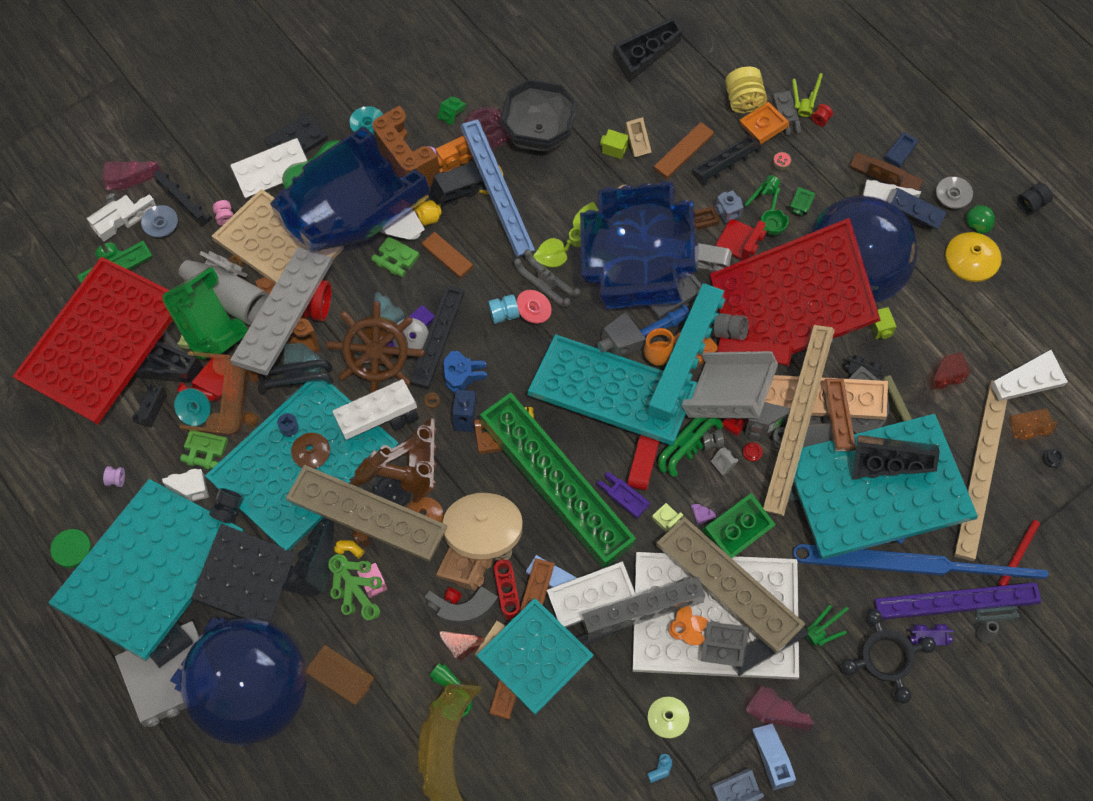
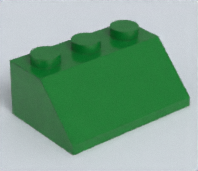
M750 493L700 531L729 557L733 558L776 524L754 495Z

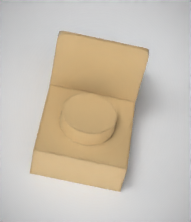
M643 117L625 122V134L629 135L628 139L633 157L651 153Z

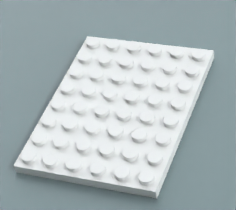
M636 552V596L692 579L665 553ZM735 556L732 558L798 617L797 559ZM704 588L703 590L706 595L704 603L691 607L693 615L705 617L708 619V622L746 627ZM678 611L634 625L633 672L799 679V642L738 676L733 666L701 662L703 644L697 646L688 645L683 639L676 640L670 635L669 626L672 621L676 620ZM707 626L701 632L704 638H706ZM680 627L675 629L677 633L683 632ZM749 630L747 646L759 640L751 630Z

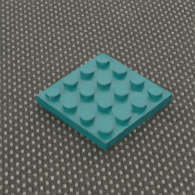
M534 598L476 656L536 715L594 655Z

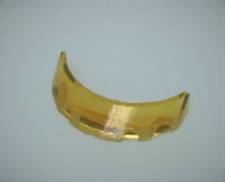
M449 684L444 688L445 691L438 700L431 703L429 707L431 712L427 722L422 724L419 737L418 769L419 773L423 775L424 785L422 788L424 794L429 796L431 801H463L454 775L453 750L455 736L466 707L482 689V686Z

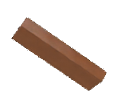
M436 232L432 233L422 242V247L459 279L463 278L473 269V264Z

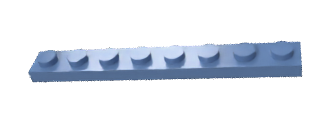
M479 120L463 123L460 128L516 257L523 256L526 249H530L532 253L535 249Z

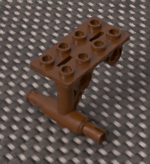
M429 418L404 443L393 449L384 445L378 451H374L367 458H364L362 464L355 470V475L350 478V484L360 487L363 483L369 482L375 475L400 480L403 490L414 493V503L422 500L435 487V419ZM404 454L408 456V466L402 467L388 464Z

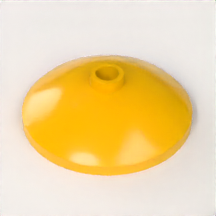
M976 232L957 235L949 242L945 252V259L949 269L959 278L971 282H981L993 277L997 273L1002 260L997 244L989 237Z

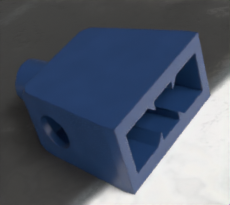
M456 390L453 407L454 431L473 433L478 401L475 391ZM462 417H464V418H466L467 420H466V421H461L460 419H462Z

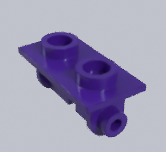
M935 624V628H927V625H914V628H908V631L913 633V636H910L911 644L919 643L924 637L933 638L936 645H948L953 641L952 635H949V632H954V630L947 627L946 624Z

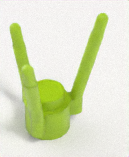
M822 73L819 74L814 92L810 93L809 99H802L801 102H799L796 79L792 80L795 109H798V115L802 117L811 116L823 76Z

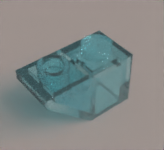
M379 292L375 293V301L381 303L380 317L390 319L396 324L404 319V312L399 307L395 308L386 295L382 296Z
M304 343L284 345V365L322 360ZM323 367L303 369V372L311 373L325 371Z

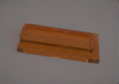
M326 645L323 646L305 671L355 706L363 698L375 677Z

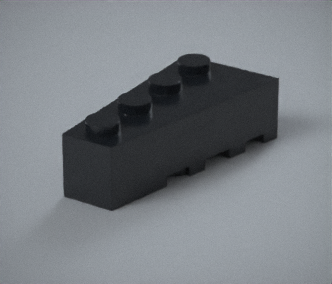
M675 17L614 45L613 57L629 83L681 41L683 29Z

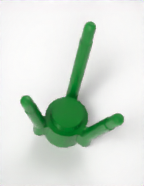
M768 176L765 182H762L761 186L748 199L745 206H748L763 190L762 195L774 193L771 209L775 210L777 197L780 192V188H778L780 180L776 176Z
M828 605L813 624L806 628L809 634L806 638L813 646L818 644L821 647L826 642L846 635L847 632L842 631L829 637H824L827 635L825 629L849 610L848 607L842 609L822 626L818 625L832 608L831 605Z

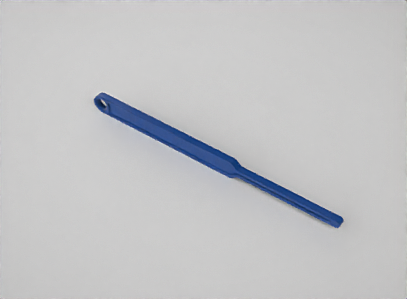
M805 544L796 546L793 552V557L797 559L798 563L942 576L949 571L1046 579L1049 575L1047 570L958 563L949 561L945 556L861 549L822 560L816 545ZM805 549L809 556L806 559H800L796 555V551Z

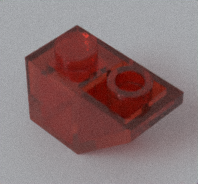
M962 352L943 358L930 384L931 390L935 388L943 389L950 384H961L967 380L971 371Z

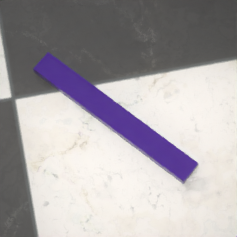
M1037 583L877 598L874 602L876 610L882 614V620L1036 605L1041 603Z

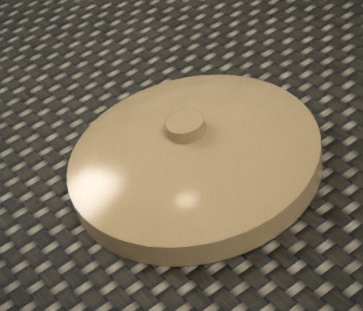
M475 493L457 500L448 508L443 518V523L447 525L444 533L447 544L458 554L472 559H490L507 553L518 543L523 529L522 516L516 505L507 498L492 493Z

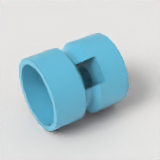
M513 294L504 296L501 301L498 298L488 301L490 315L494 324L504 322L505 318L512 320L520 317Z

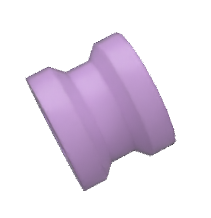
M107 466L103 476L104 485L111 486L114 484L117 487H122L125 480L124 468L113 469V467Z

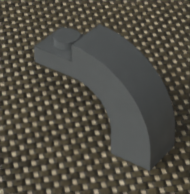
M482 586L470 601L459 605L450 604L431 591L425 596L426 606L435 613L439 611L436 614L438 621L454 627L471 626L483 621L499 603L498 597Z

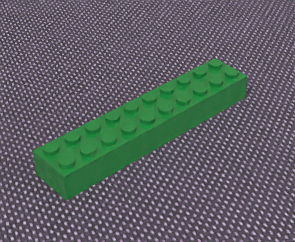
M511 392L480 414L481 425L603 569L635 545L636 538Z

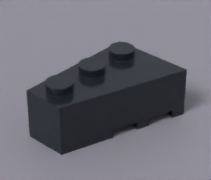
M472 161L465 166L454 167L450 171L439 172L434 176L429 198L436 205L440 206L441 211H443L442 207L451 202L455 205L458 203L457 199L465 195L470 197L486 188L476 162Z
M157 341L134 375L137 378L192 383L201 372L203 366L197 358Z

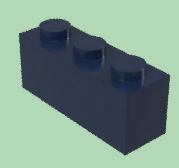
M900 188L891 189L884 204L885 207L931 230L939 229L946 214L945 211Z

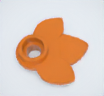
M690 606L683 607L677 612L676 620L671 622L669 633L674 639H683L688 645H701L705 640L701 632L706 628L708 619L693 615ZM680 627L683 632L677 633L675 629Z

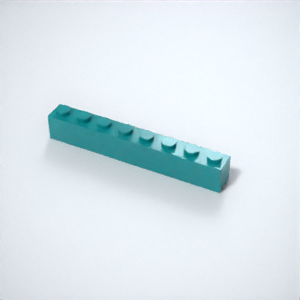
M702 284L649 403V415L670 422L672 416H676L679 409L677 403L679 400H683L686 393L684 387L691 382L693 376L691 371L692 369L696 370L699 359L697 357L699 353L703 354L706 347L704 341L711 336L713 329L710 327L712 323H715V319L719 314L717 313L718 309H722L726 300L723 298L724 290Z

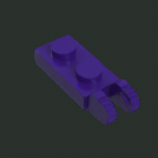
M609 472L604 477L614 485L612 488L601 480L597 482V487L636 519L650 506V503L639 493Z

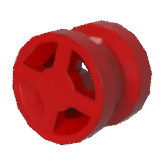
M820 104L816 109L817 111L811 114V119L816 125L822 127L833 116V111L826 104Z

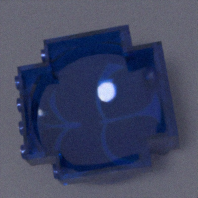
M667 181L660 182L659 184L644 183L640 186L625 185L622 188L607 187L603 190H598L599 211L587 210L580 213L581 276L585 283L595 282L601 285V296L607 309H622L624 307L665 303L678 304L682 302V278L692 276L693 272H698L699 245L696 235L693 201L682 200L676 203L674 184Z

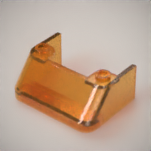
M188 351V355L214 359L213 368L215 372L224 375L220 413L209 415L206 427L180 425L179 429L223 434L237 432L240 427L246 369L231 365L230 359L232 356Z

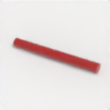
M1037 520L1032 521L1008 567L1018 566L1040 525V522ZM1002 576L998 586H1007L1011 576Z

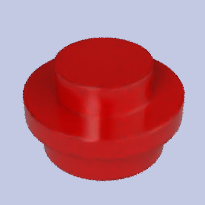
M749 443L743 449V455L748 461L755 462L762 457L763 450L757 443Z

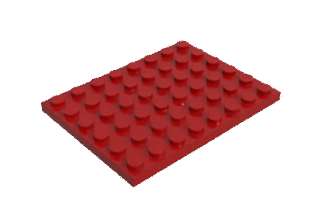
M849 218L710 274L713 287L724 290L723 298L726 300L723 308L719 309L720 313L747 317L749 328L744 341L790 345L793 347L792 354L808 348L814 325L832 327L834 329L832 339L881 321L854 229Z
M101 257L12 377L98 425L172 322L173 318L162 298L163 294L169 290Z

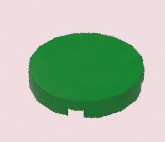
M68 529L55 537L50 551L52 558L59 566L76 568L92 550V545L84 532L78 529Z

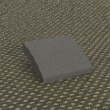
M708 622L701 662L743 667L749 627Z

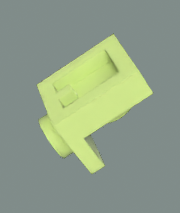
M665 503L652 515V519L665 532H669L684 515L682 513L677 514Z

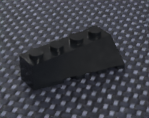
M858 435L852 480L862 477L875 478L883 475L896 476L903 473L937 472L940 454L939 445Z

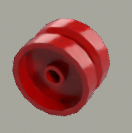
M321 281L301 318L307 319L311 316L315 321H325L331 304L332 286L330 281Z

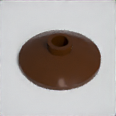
M306 433L294 441L291 455L299 467L303 468L306 465L316 469L328 460L330 445L324 436L318 433ZM313 446L312 450H306L307 447Z

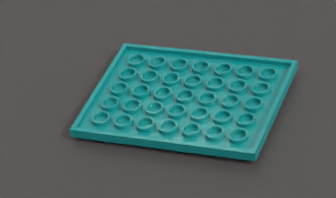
M324 380L307 381L210 470L205 477L218 490L225 488L242 495L244 499L239 510L278 546L285 548L284 550L286 551L291 550L323 518V516L286 500L288 493L302 470L294 462L291 455L292 445L298 437L306 433H318L324 436L330 445V455L328 460L322 466L316 468V470L349 484L350 478L355 475V470L362 464L364 458H367L372 452L378 451L384 445L393 449L399 443L379 425L346 440L333 410L352 401L334 385L327 384ZM285 413L293 414L299 425L297 434L291 437L282 435L277 424L278 418ZM313 446L307 447L306 450H312Z
M935 414L854 434L856 446L858 435L939 445L940 454L937 472L903 473L896 476L883 475L875 478L862 477L852 480L856 449L855 451H835L833 440L802 448L793 482L822 560L978 518V514Z
M149 479L48 603L56 610L140 659L147 661L150 654L155 651L158 644L161 643L193 601L190 598L219 525L224 524L239 531H244L232 523L228 524L214 519L209 515L210 511Z

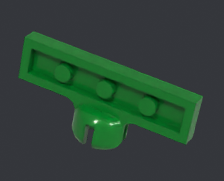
M144 241L124 251H119L114 243L109 242L104 244L107 248V253L104 252L101 246L95 251L98 260L103 257L128 270L153 258ZM92 268L77 275L81 283L87 277Z

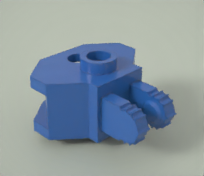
M451 351L444 360L446 386L456 394V390H465L469 384H473V381L486 379V372H472V370L485 368L486 362L471 361L470 358L466 359L459 351Z

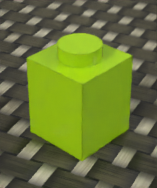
M608 129L606 136L603 135L600 142L602 153L623 159L628 147L629 135Z
M889 307L879 309L878 313L881 321L870 325L875 339H887L894 334L896 324Z

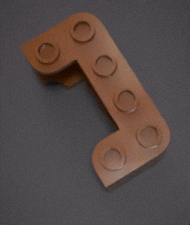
M398 106L373 121L374 138L377 152L404 189L408 193L415 194L431 186L434 176L440 172L438 156L428 146L420 147L412 152L404 141V138L408 137V132L404 127L406 114Z

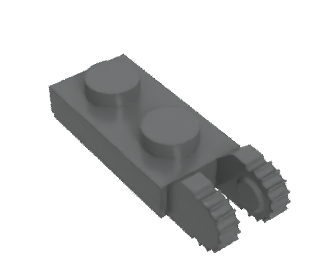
M791 92L774 93L772 99L776 110L789 121V125L793 124L796 134L801 133V126ZM790 127L784 129L786 136L791 133Z

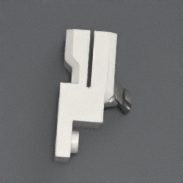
M110 193L106 197V206L86 219L104 242L115 235L117 228L123 224L129 228L140 221L144 213L156 206L150 194L134 204L127 195L116 201L115 194Z

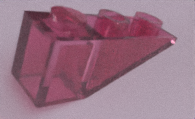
M154 161L105 162L102 181L106 190H125L154 178L153 173L157 170L162 173L159 163Z
M761 686L746 709L747 712L763 723L811 730L815 723L810 715L796 710L790 701L782 700L769 687Z

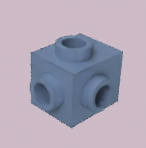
M734 191L723 192L717 197L715 211L718 215H721L725 223L742 216L744 208L742 200Z

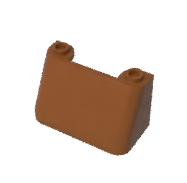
M299 319L282 350L296 344L299 351L307 349L311 354L321 351L315 331L307 319ZM245 369L252 383L258 381L257 372Z

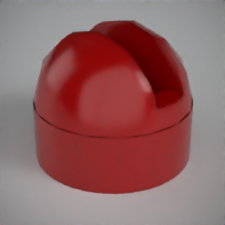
M448 587L444 595L446 602L451 600L450 604L458 603L462 597V594L452 587Z

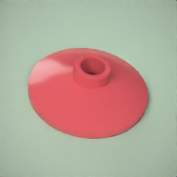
M526 290L518 296L516 302L519 314L525 320L539 324L545 322L550 317L551 304L542 293L535 290Z

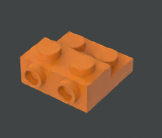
M464 135L435 149L438 156L439 170L443 173L452 170L454 167H460L461 164H466L473 159Z

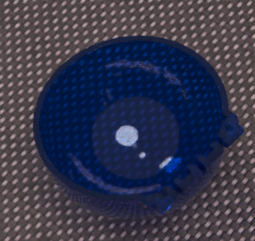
M867 195L847 197L828 206L815 219L808 234L849 218L854 229L875 302L885 300L899 292L908 283L914 272L918 252L915 231L906 215L892 203Z
M212 617L204 628L206 632L200 634L180 664L182 670L178 668L170 682L175 684L174 689L181 693L184 707L191 720L208 736L232 745H251L266 741L283 731L293 721L302 706L307 687V672L303 656L292 638L282 629L269 622L254 618H237L227 621L222 617L220 620Z

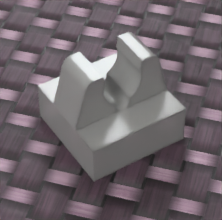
M725 447L720 449L711 460L722 475L728 474L738 462V459L731 455L732 452Z

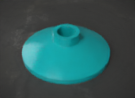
M370 106L357 109L350 117L351 130L362 137L374 136L372 123L383 113L379 109Z
M188 388L176 396L174 408L181 421L191 426H198L208 420L211 413V405L203 392Z

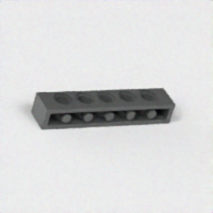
M695 577L583 613L582 624L589 640L679 611L686 606L692 607L704 603L706 595L699 577Z

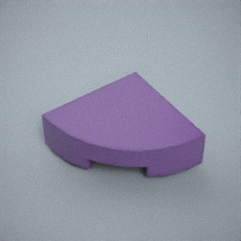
M700 504L691 505L697 525L716 519V515L711 509L709 510Z

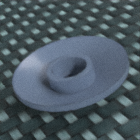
M158 205L148 209L141 220L144 232L156 238L171 234L178 224L176 212L165 205Z

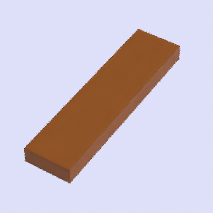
M700 122L654 166V170L665 179H668L714 136V132Z
M825 379L823 384L835 451H855L856 445L844 379Z

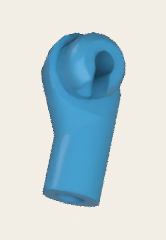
M668 754L660 755L657 769L647 773L650 783L669 775L672 759Z

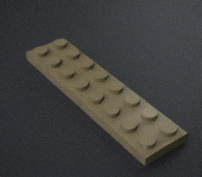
M306 465L303 466L286 497V500L292 504L428 562H431L447 529V525Z
M685 517L657 542L656 546L689 576L692 578L699 577L702 587L746 627H749V630L776 654L804 628L805 623Z

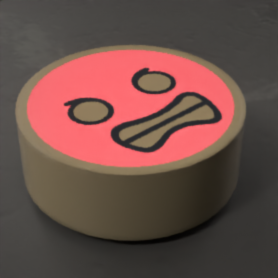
M785 152L775 154L773 166L778 170L788 169L791 165L790 155Z

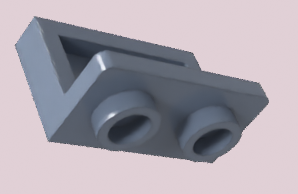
M751 769L711 785L717 801H759V799L764 797L763 792L758 788Z

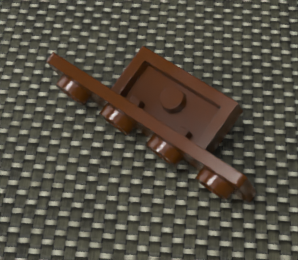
M856 153L850 165V168L898 187L912 188L918 191L923 182V179L906 173L905 170L861 153Z

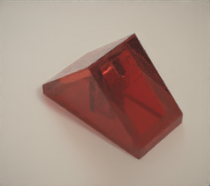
M440 631V637L456 659L463 660L485 642V638L480 636Z

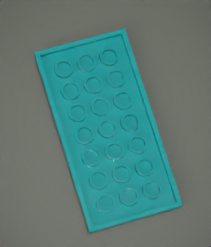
M555 334L528 390V395L673 446L686 415L682 407L683 400L692 399L697 382L691 381L689 385H685V396L682 401L679 400L677 403L679 405L676 416L671 417L670 422L648 414L649 403L664 371L606 351L602 353L597 348Z

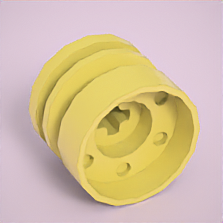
M750 66L741 67L727 75L725 85L733 111L738 113L753 112L766 103L767 95L759 69Z

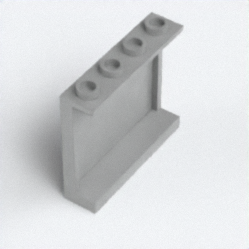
M773 352L703 353L702 357L706 363L692 399H684L682 403L688 418H759L778 366Z
M192 621L182 625L181 628L192 639L193 644L161 668H158L150 657L147 661H144L128 651L115 656L139 721L144 727H153L159 724L160 720L165 717H175L180 713V710L194 708L199 705L200 701L213 699L222 691L209 659L205 656L197 627Z

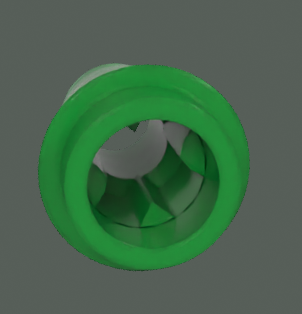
M439 663L429 675L433 682L447 689L458 687L461 683L445 664Z

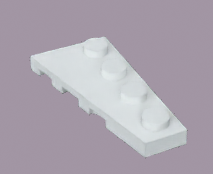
M1052 350L995 380L991 386L998 400L1003 401L1065 386L1067 380Z

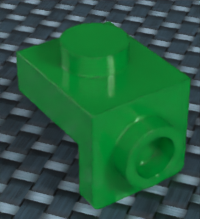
M451 96L441 103L438 119L453 125L456 115L465 110L466 103L460 101L459 98Z
M798 187L790 204V208L793 209L792 212L798 215L808 214L816 193Z

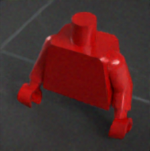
M223 353L212 356L213 358L192 381V387L189 388L200 390L207 396L209 401L216 400L220 402L225 395L233 401L236 400L241 392L233 387L236 383L237 374L235 368ZM181 382L177 391L181 392L188 389V387Z

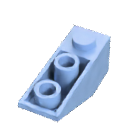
M773 724L752 729L772 790L793 785L796 778L790 760Z

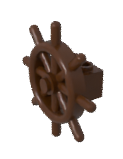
M379 301L373 303V316L362 318L357 322L346 311H342L340 317L349 325L350 329L347 331L343 342L328 341L326 343V347L329 349L343 350L344 360L348 368L339 374V379L343 381L354 372L357 376L371 381L370 394L378 390V381L387 380L393 376H396L399 381L403 379L406 386H409L410 380L401 372L407 357H423L425 355L423 349L409 348L406 335L403 332L413 322V319L407 317L397 325L390 319L380 317L381 303ZM357 334L364 344L352 343L354 335ZM395 338L399 347H391L390 341ZM353 351H361L364 354L356 360ZM393 354L399 355L398 361L395 364L390 360ZM364 363H371V370L362 365ZM379 364H385L388 369L379 371Z

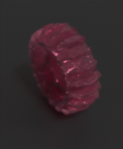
M487 105L485 108L479 106L478 110L473 109L472 113H468L467 118H464V123L479 120L489 146L495 149L496 145L501 147L502 142L506 143L508 135L500 124L502 115L500 108L495 110L494 105L491 108H488Z

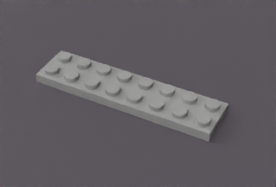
M302 248L296 249L230 359L231 365L268 375L333 262L332 257Z

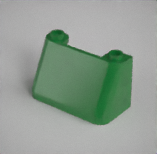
M209 267L164 293L162 297L167 310L186 343L198 359H206L223 353L242 339L248 331L242 320L238 318L230 320L212 287L218 284V276L213 267Z

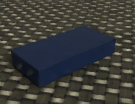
M903 132L886 154L884 160L900 168L917 146L919 140Z

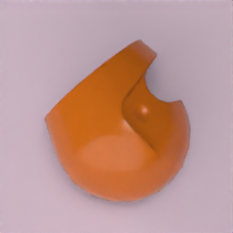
M658 328L652 330L647 335L644 355L652 365H667L675 347L673 334L667 329ZM656 335H665L670 338L671 343L657 341L650 344V340Z

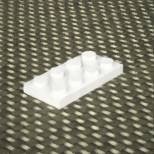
M296 138L230 166L244 198L247 199L254 196L260 189L266 191L283 184L282 176L284 171L290 165L307 161Z
M402 379L333 410V413L347 440L417 408Z
M623 562L547 590L557 619L565 628L582 622L583 613L636 597Z

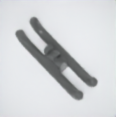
M526 249L524 255L529 264L538 270V278L523 267L520 259L514 260L517 271L561 307H569L571 301L569 298L563 299L552 290L555 286H558L573 298L580 296L581 291L579 288L572 289L532 256L530 249Z

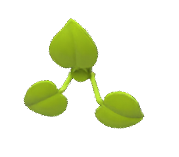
M589 203L576 214L573 220L574 228L569 232L570 239L567 240L565 248L562 241L551 238L540 245L533 257L542 265L555 268L567 261L565 251L569 249L570 244L575 247L583 246L591 258L585 265L587 274L593 279L602 280L599 269L606 263L614 260V258L604 250L597 251L593 256L585 243L584 235L586 232L595 234L603 227V217L595 203ZM616 265L610 269L606 279L615 276Z

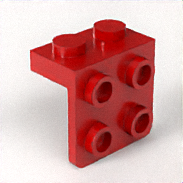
M731 219L717 241L716 246L731 250L732 256L741 260L748 259L756 254L759 242L764 240L767 231H764L766 223L759 220L754 229Z

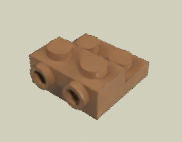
M449 547L436 575L440 579L456 583L459 587L476 591L477 587H480L484 582L483 574L486 569L491 567L492 558H468L458 554Z

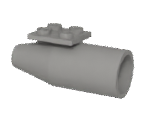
M203 251L200 252V255L207 258L205 264L186 260L181 264L179 276L184 281L209 267H213L218 276V284L212 288L224 310L248 325L253 323L269 296L266 291L238 277V274L243 277L248 275L242 272L243 268L211 251L208 254Z

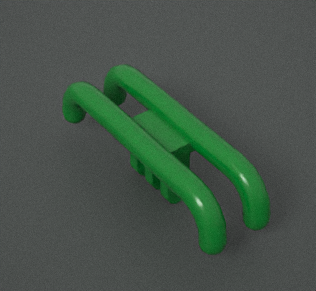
M694 418L676 437L674 445H669L659 456L658 466L660 471L665 473L669 470L670 475L676 477L678 474L676 470L677 462L683 456L691 460L693 458L692 454L696 455L698 453L697 449L701 450L703 448L699 439L713 425L717 429L723 428L721 420L718 418ZM704 421L705 423L695 433H693V431L698 427V425ZM677 447H680V449L671 457L667 468V458L675 451Z

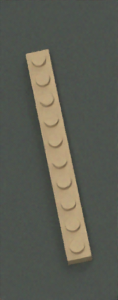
M818 325L813 327L763 508L767 513L784 516L833 338L834 329L832 327Z
M993 380L989 383L967 490L978 518L960 524L954 553L955 557L973 562L976 559L1007 400H998L991 386L994 382Z

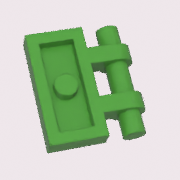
M388 236L379 248V254L383 256L379 257L374 254L371 260L380 268L384 267L390 270L391 274L404 277L406 271L402 268L405 267L410 270L419 258V252ZM389 259L392 260V261H394V262H396V263H395V264L390 263V262H389Z
M190 430L184 445L185 450H189L190 453L189 455L182 454L180 461L186 462L190 466L199 465L203 466L204 469L211 470L219 463L214 461V457H223L228 439L222 436ZM198 453L207 454L205 459L197 457Z

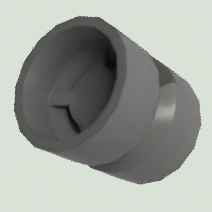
M724 313L717 315L714 323L716 337L726 339L731 337V339L744 340L747 336L749 323L746 316H732L731 314Z

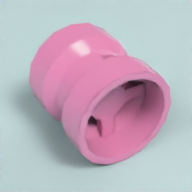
M221 200L214 203L212 208L216 214V222L218 225L223 226L233 216L230 202Z

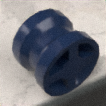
M285 413L278 418L277 424L282 435L291 437L297 434L299 425L293 414Z

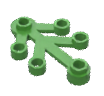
M342 554L334 555L328 564L329 569L334 573L333 588L330 592L333 599H341L344 596L341 611L345 615H351L355 612V605L352 603L354 593L363 606L361 610L363 618L366 620L376 619L380 614V609L376 604L369 601L359 585L379 589L383 583L382 579L378 576L371 578L352 576L348 569L358 570L360 573H368L371 570V563L369 561L351 562ZM342 577L345 580V591L341 587ZM375 579L377 580V585H376V586L374 585V580H375Z

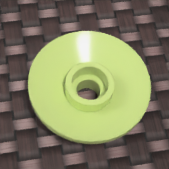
M662 697L651 705L648 711V723L652 731L658 736L669 739L675 738L687 729L689 712L680 700L674 697ZM670 712L672 713L673 717L671 719H667L665 717V714Z

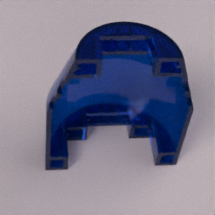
M362 126L302 167L303 172L298 177H293L292 184L287 189L283 188L270 205L291 238L302 249L314 253L369 240L427 200L429 197V187L426 177L416 169L402 178L395 175L391 163L381 156L374 134Z

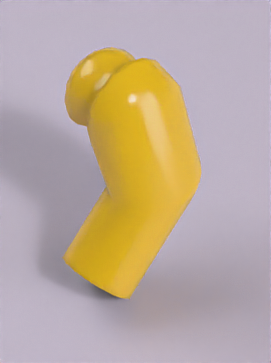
M339 540L334 547V551L337 554L350 551L358 559L365 553L352 540Z

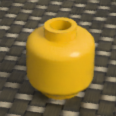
M432 200L418 203L413 210L422 226L437 223L439 215H441L440 206L436 205Z

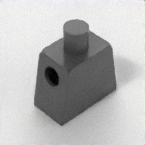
M625 312L603 329L602 341L598 342L597 346L602 353L610 350L612 354L623 356L643 349L646 338Z

